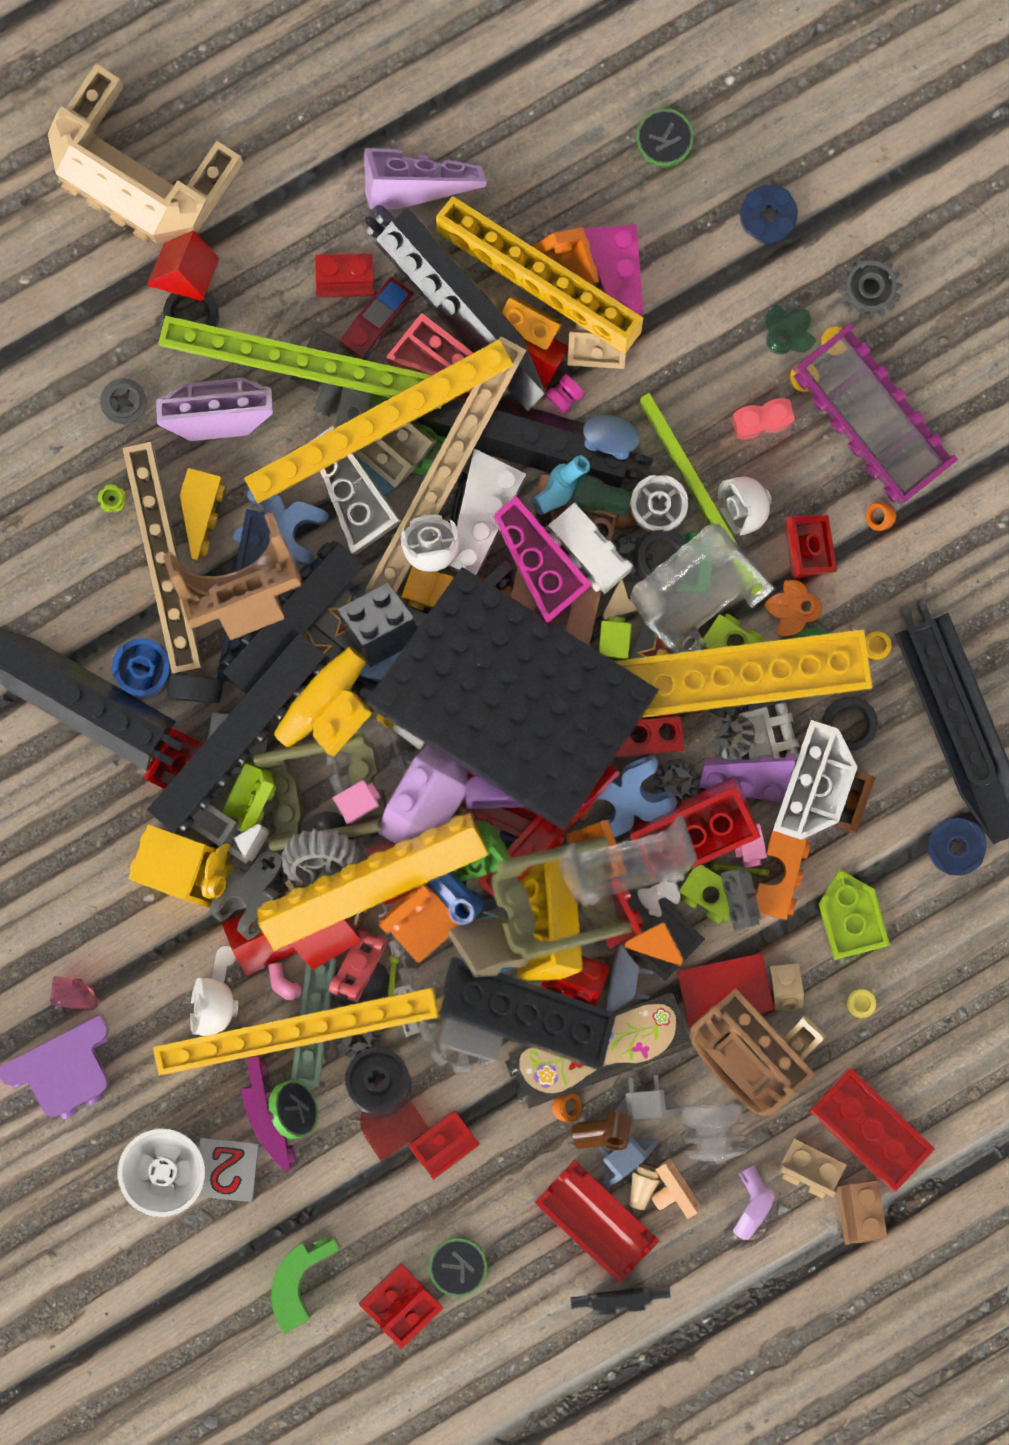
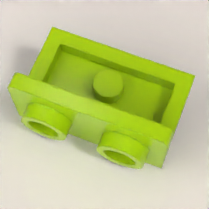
M248 762L242 766L222 809L223 814L238 819L240 831L245 832L256 824L261 823L264 816V810L262 809L266 801L270 802L276 790L272 772Z

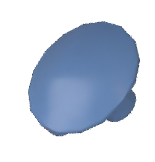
M597 415L588 419L584 425L583 434L586 438L584 445L591 451L599 450L612 454L615 458L622 460L628 458L629 453L635 450L639 444V434L636 428L618 416Z

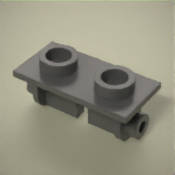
M343 387L335 425H342L368 411L371 393Z
M746 867L721 873L722 886L729 906V917L733 923L734 930L759 925L761 915L756 898L747 900L746 894L755 893L751 872L748 873Z

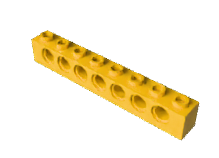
M454 196L450 198L436 216L437 234L625 354L641 334L642 316Z

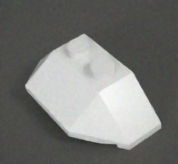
M813 720L810 721L773 829L774 831L802 840L839 823L858 768L839 729Z

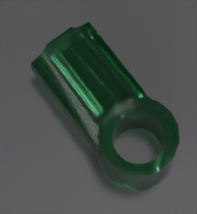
M586 475L578 477L571 504L575 503L579 508L595 511L598 509L626 517L633 492L603 484V481Z

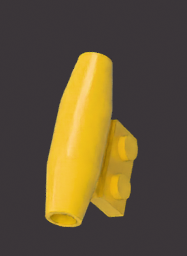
M348 647L322 668L293 701L274 732L275 737L289 748L295 746L313 731L314 738L328 754L335 756L372 714L357 695L349 692L367 663L364 656L353 647Z

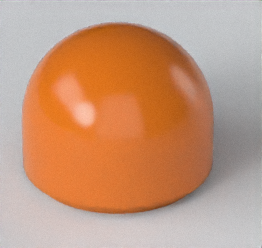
M874 502L867 508L866 521L873 530H887L895 523L896 512L889 503ZM879 508L883 510L885 515L884 521L881 524L876 523L873 519L874 512Z
M575 1093L559 1094L552 1103L554 1116L563 1122L576 1121L582 1113V1102L579 1096ZM568 1100H571L575 1105V1109L570 1115L565 1110Z

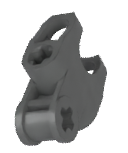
M266 851L257 857L247 872L241 868L233 870L226 878V887L223 894L212 901L209 912L213 917L222 922L228 919L236 910L246 908L244 915L238 923L237 930L247 940L257 936L262 931L258 924L257 908L267 901L284 897L280 892L286 886L285 882L289 879L288 875L283 873L282 857L275 851ZM264 861H265L266 864L268 865L267 867H265V866L263 865V862H264Z

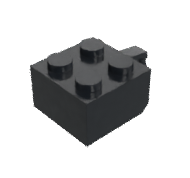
M388 582L369 593H366L359 584L350 588L349 592L352 594L353 601L337 609L347 636L359 653L364 656L371 668L402 651L416 632L417 626L414 617Z

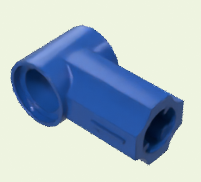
M452 871L427 883L449 907V914L452 920L462 925L471 922L483 909L484 902L481 895L476 891L469 890ZM462 903H465L466 905H468L469 908H470V911H467V910L463 907V904H462Z

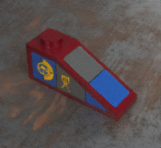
M390 277L339 340L341 347L356 358L367 360L410 301L414 292L393 277Z

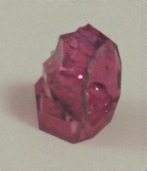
M58 976L53 978L50 998L51 1006L89 1010L97 1008L99 998L96 996L94 989L87 987L82 979Z

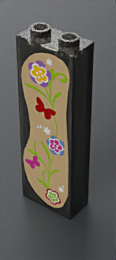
M667 992L614 1012L616 1013V1018L604 1066L601 1070L578 1064L530 1046L509 1052L510 1059L506 1060L505 1063L510 1076L516 1075L520 1087L515 1088L521 1105L527 1103L528 1108L535 1107L693 1047L673 992Z

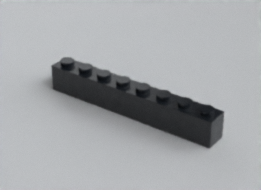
M299 633L151 804L147 811L172 833L177 835L180 831L185 833L195 822L193 816L199 809L204 811L212 803L214 797L211 795L218 787L223 789L233 778L231 772L236 766L242 767L252 756L250 750L255 744H262L271 734L269 728L275 721L281 722L289 709L288 706L307 687L311 679L327 665L326 662L329 660V657Z

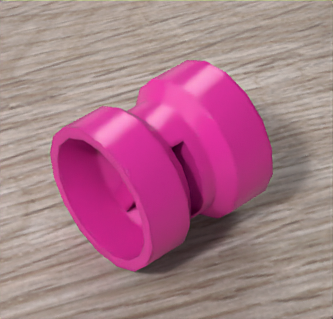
M565 374L559 380V385L555 388H550L545 393V396L558 411L565 414L570 410L571 404L574 401H579L585 396V393L571 377Z

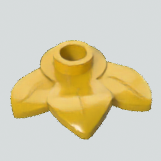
M230 844L219 846L215 852L210 854L206 862L205 875L201 880L200 888L202 895L208 899L213 897L219 898L223 894L226 887V878L236 869L235 866L226 864Z

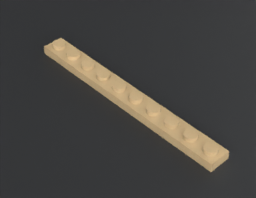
M500 337L514 366L472 389L365 589L366 593L387 582L394 592L397 593L411 566L401 546V532L403 528L405 531L410 526L409 522L414 518L423 515L439 514L526 352L524 348Z

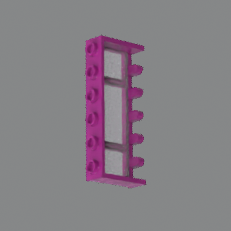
M850 323L794 367L793 371L796 374L793 377L802 389L808 388L814 397L811 400L818 410L828 413L832 419L829 423L839 435L843 433L850 441L847 445L856 457L862 456L868 465L865 468L871 477L875 480L879 478L885 485L883 491L893 503L897 501L899 504H903L958 459L955 455L950 456L940 444L942 439L938 434L931 433L923 422V415L918 410L914 411L905 400V397H907L905 392L901 388L894 386L887 377L889 373L883 365L879 366L869 354L871 350L864 342L860 343L851 330L854 327Z

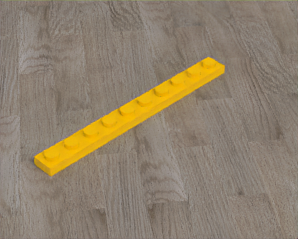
M499 339L246 476L244 479L257 504H261L512 368L514 364Z
M433 987L213 1035L153 1047L160 1076L437 1018L440 1015L436 1014L438 1005Z

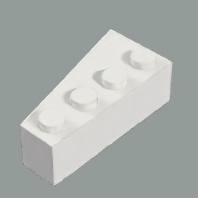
M331 426L330 428H328L326 431H324L323 433H321L319 436H317V437L314 438L313 440H315V439H317L318 437H320V436H322V435L328 433L329 431L335 429L336 427ZM355 453L320 471L339 518V523L347 539L351 554H359L401 524V519Z
M476 449L473 451L457 524L459 550L449 568L458 572L463 567L478 576L500 532L492 516L512 498L518 496L526 480V474Z

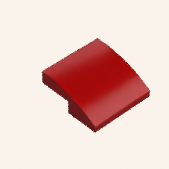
M401 1262L359 1302L360 1307L401 1349L444 1309Z

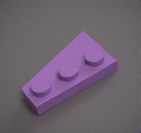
M796 753L786 754L784 758H771L770 755H759V759L743 760L741 757L735 760H726L722 757L705 758L699 788L710 789L736 777L745 797L782 804L793 773Z

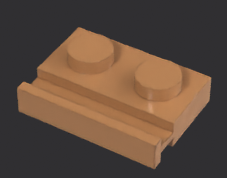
M878 1180L836 1186L845 1245L886 1239L887 1232Z

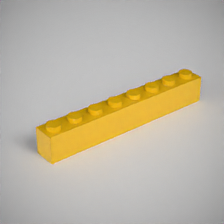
M471 813L454 817L447 824L438 828H430L424 831L422 835L411 840H403L396 844L395 847L384 852L374 853L360 863L347 865L340 872L331 876H323L311 885L304 888H296L282 898L265 902L261 907L257 908L258 924L273 950L279 949L488 855L485 840Z

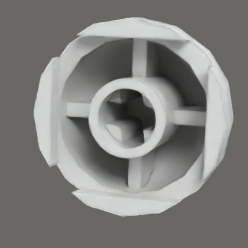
M666 475L648 476L640 481L633 490L630 502L632 516L637 524L647 532L664 529L663 531L673 530L681 524L686 516L688 508L687 492L682 484L673 477Z
M736 477L722 481L718 489V500L723 498L725 508H720V512L730 531L734 534L740 533V535H745L759 529L769 516L772 503L769 491L751 477Z
M423 515L409 522L410 526L405 531L403 528L401 532L403 553L407 561L418 570L433 572L445 569L458 554L459 533L455 523L451 520L449 523L442 520L440 515Z
M207 977L196 979L191 997V1003H194V1014L190 1013L192 1034L208 1036L221 1033L229 1026L231 1018L237 1017L238 1001L233 1000L231 989L222 981Z

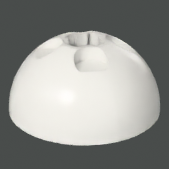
M169 1129L150 1130L134 1138L123 1151L118 1165V1181L126 1200L140 1212L156 1217L172 1216L187 1209L199 1196L205 1180L204 1160L198 1147L185 1135Z

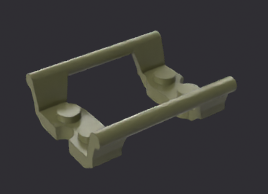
M364 733L353 735L340 749V751L351 753L352 761L349 765L351 787L362 780L367 785L373 783L375 786V776L381 773L376 748L373 742L370 743L366 740ZM318 742L254 754L255 765L272 772L273 782L276 785L274 794L279 799L278 807L272 810L277 833L269 841V847L272 852L284 850L287 840L292 839L293 834L300 835L301 822L304 818L299 781L297 776L291 771L287 760L325 753L326 751ZM375 786L381 796L377 800L379 807L362 816L363 818L352 825L326 831L331 833L337 831L338 835H347L348 838L381 832V822L387 807L384 790L378 789Z
M606 836L498 862L499 870L492 876V887L498 907H503L508 912V920L503 924L508 945L513 953H521L523 958L527 960L632 932V926L629 921L617 918L612 896L605 895L601 890L603 880L607 879L600 857L608 847ZM576 855L577 869L574 874L577 892L584 914L591 919L596 929L553 941L534 940L535 919L526 889L518 882L517 876L529 866Z

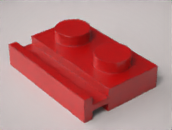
M373 253L315 254L316 298L374 297Z
M454 1110L409 1144L408 1147L434 1180L478 1147L480 1143Z

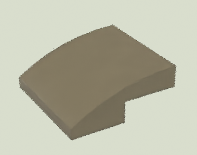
M412 421L358 450L355 454L394 488H398L424 459L436 441Z
M504 917L479 919L449 930L448 935L474 976H494L499 973L502 967H525L530 960H525L521 953H513L503 927V924L506 923Z

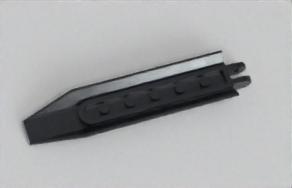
M376 205L372 210L374 218L367 216L362 221L363 227L370 236L377 238L376 245L470 351L475 353L499 340L500 337L526 350L506 390L529 411L546 392L523 336L409 208L395 218L385 207Z
M465 392L443 404L441 409L436 408L417 418L416 421L430 427L433 432L441 437L447 438L470 393ZM500 399L474 447V449L484 454L551 473L559 464L567 465L576 456L581 455L588 460L590 469L577 478L578 482L609 488L619 492L624 477L639 482L648 477L642 472L627 470L629 460L645 466H651L653 458L639 453L630 452L628 458L621 460L615 458L612 454L599 450L591 451L584 445L586 439L583 434L585 423L534 408L527 411L521 404Z
M920 599L917 601V609L924 623L915 626L910 609L906 605L902 606L900 611L908 629L895 633V637L958 792L994 845L1009 839V760L949 613L932 619L925 601Z
M0 629V684L5 689L147 771L150 758H153V756L169 766L172 765L174 760L167 754L160 753L157 750L162 741H165L174 749L180 750L183 744L166 735V731L176 723L175 720L38 640Z

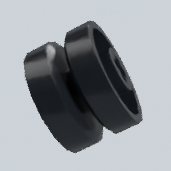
M383 1047L369 1048L359 1052L350 1061L345 1073V1086L354 1105L362 1113L374 1118H383L398 1113L408 1103L412 1093V1078L404 1060L394 1051ZM377 1080H382L381 1086L376 1087L375 1082Z

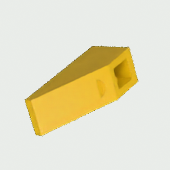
M187 468L180 499L191 558L194 562L200 563L201 558H206L211 543V541L207 540L210 529L214 530L216 527L218 513H215L217 502L222 503L226 486L222 485L223 479L219 476Z

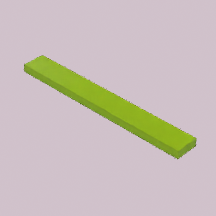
M650 393L640 398L639 402L642 410L750 596L754 600L760 598L765 594L763 587Z

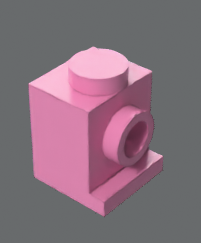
M760 823L756 825L761 838L734 849L736 858L741 857L744 868L762 865L760 859L767 858Z

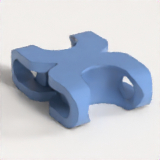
M249 488L247 497L253 504L260 506L268 513L276 514L275 519L296 563L303 565L309 563L311 565L314 561V556L310 550L296 543L295 532L299 526L305 523L325 524L329 516L328 513L318 507L300 501L292 503L285 510L284 502L278 494L261 504H257ZM243 528L235 530L233 539L239 544Z
M647 754L627 762L623 767L622 779L616 777L596 799L610 801L615 807V811L602 819V821L608 819L614 837L632 828L634 815H637L644 821H652L674 810L678 803L671 792L651 794L641 787L642 781L657 770L658 761L652 754Z

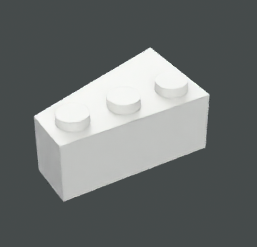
M575 503L548 525L551 538L559 547L563 546L569 553L568 558L578 569L582 568L588 575L586 579L591 583V587L595 592L601 590L606 594L631 572L632 565L628 560L624 561L615 550V546L604 538L596 525Z

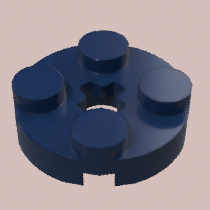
M774 185L760 186L749 192L740 210V222L744 231L755 238L754 240L763 244H774L785 239L792 232L798 218L797 205L790 192ZM766 207H770L772 211L777 213V216H773L771 222H767L766 217H761V212H765Z
M951 818L939 823L933 829L927 841L928 854L934 866L948 875H967L975 871L982 864L987 842L983 831L974 822L962 818ZM953 839L957 842H964L965 845L962 847L963 853L961 855L950 851L949 848L952 847L951 841Z

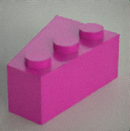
M637 225L584 228L585 236L589 240V249L593 262L598 269L599 286L602 292L642 316L643 302Z

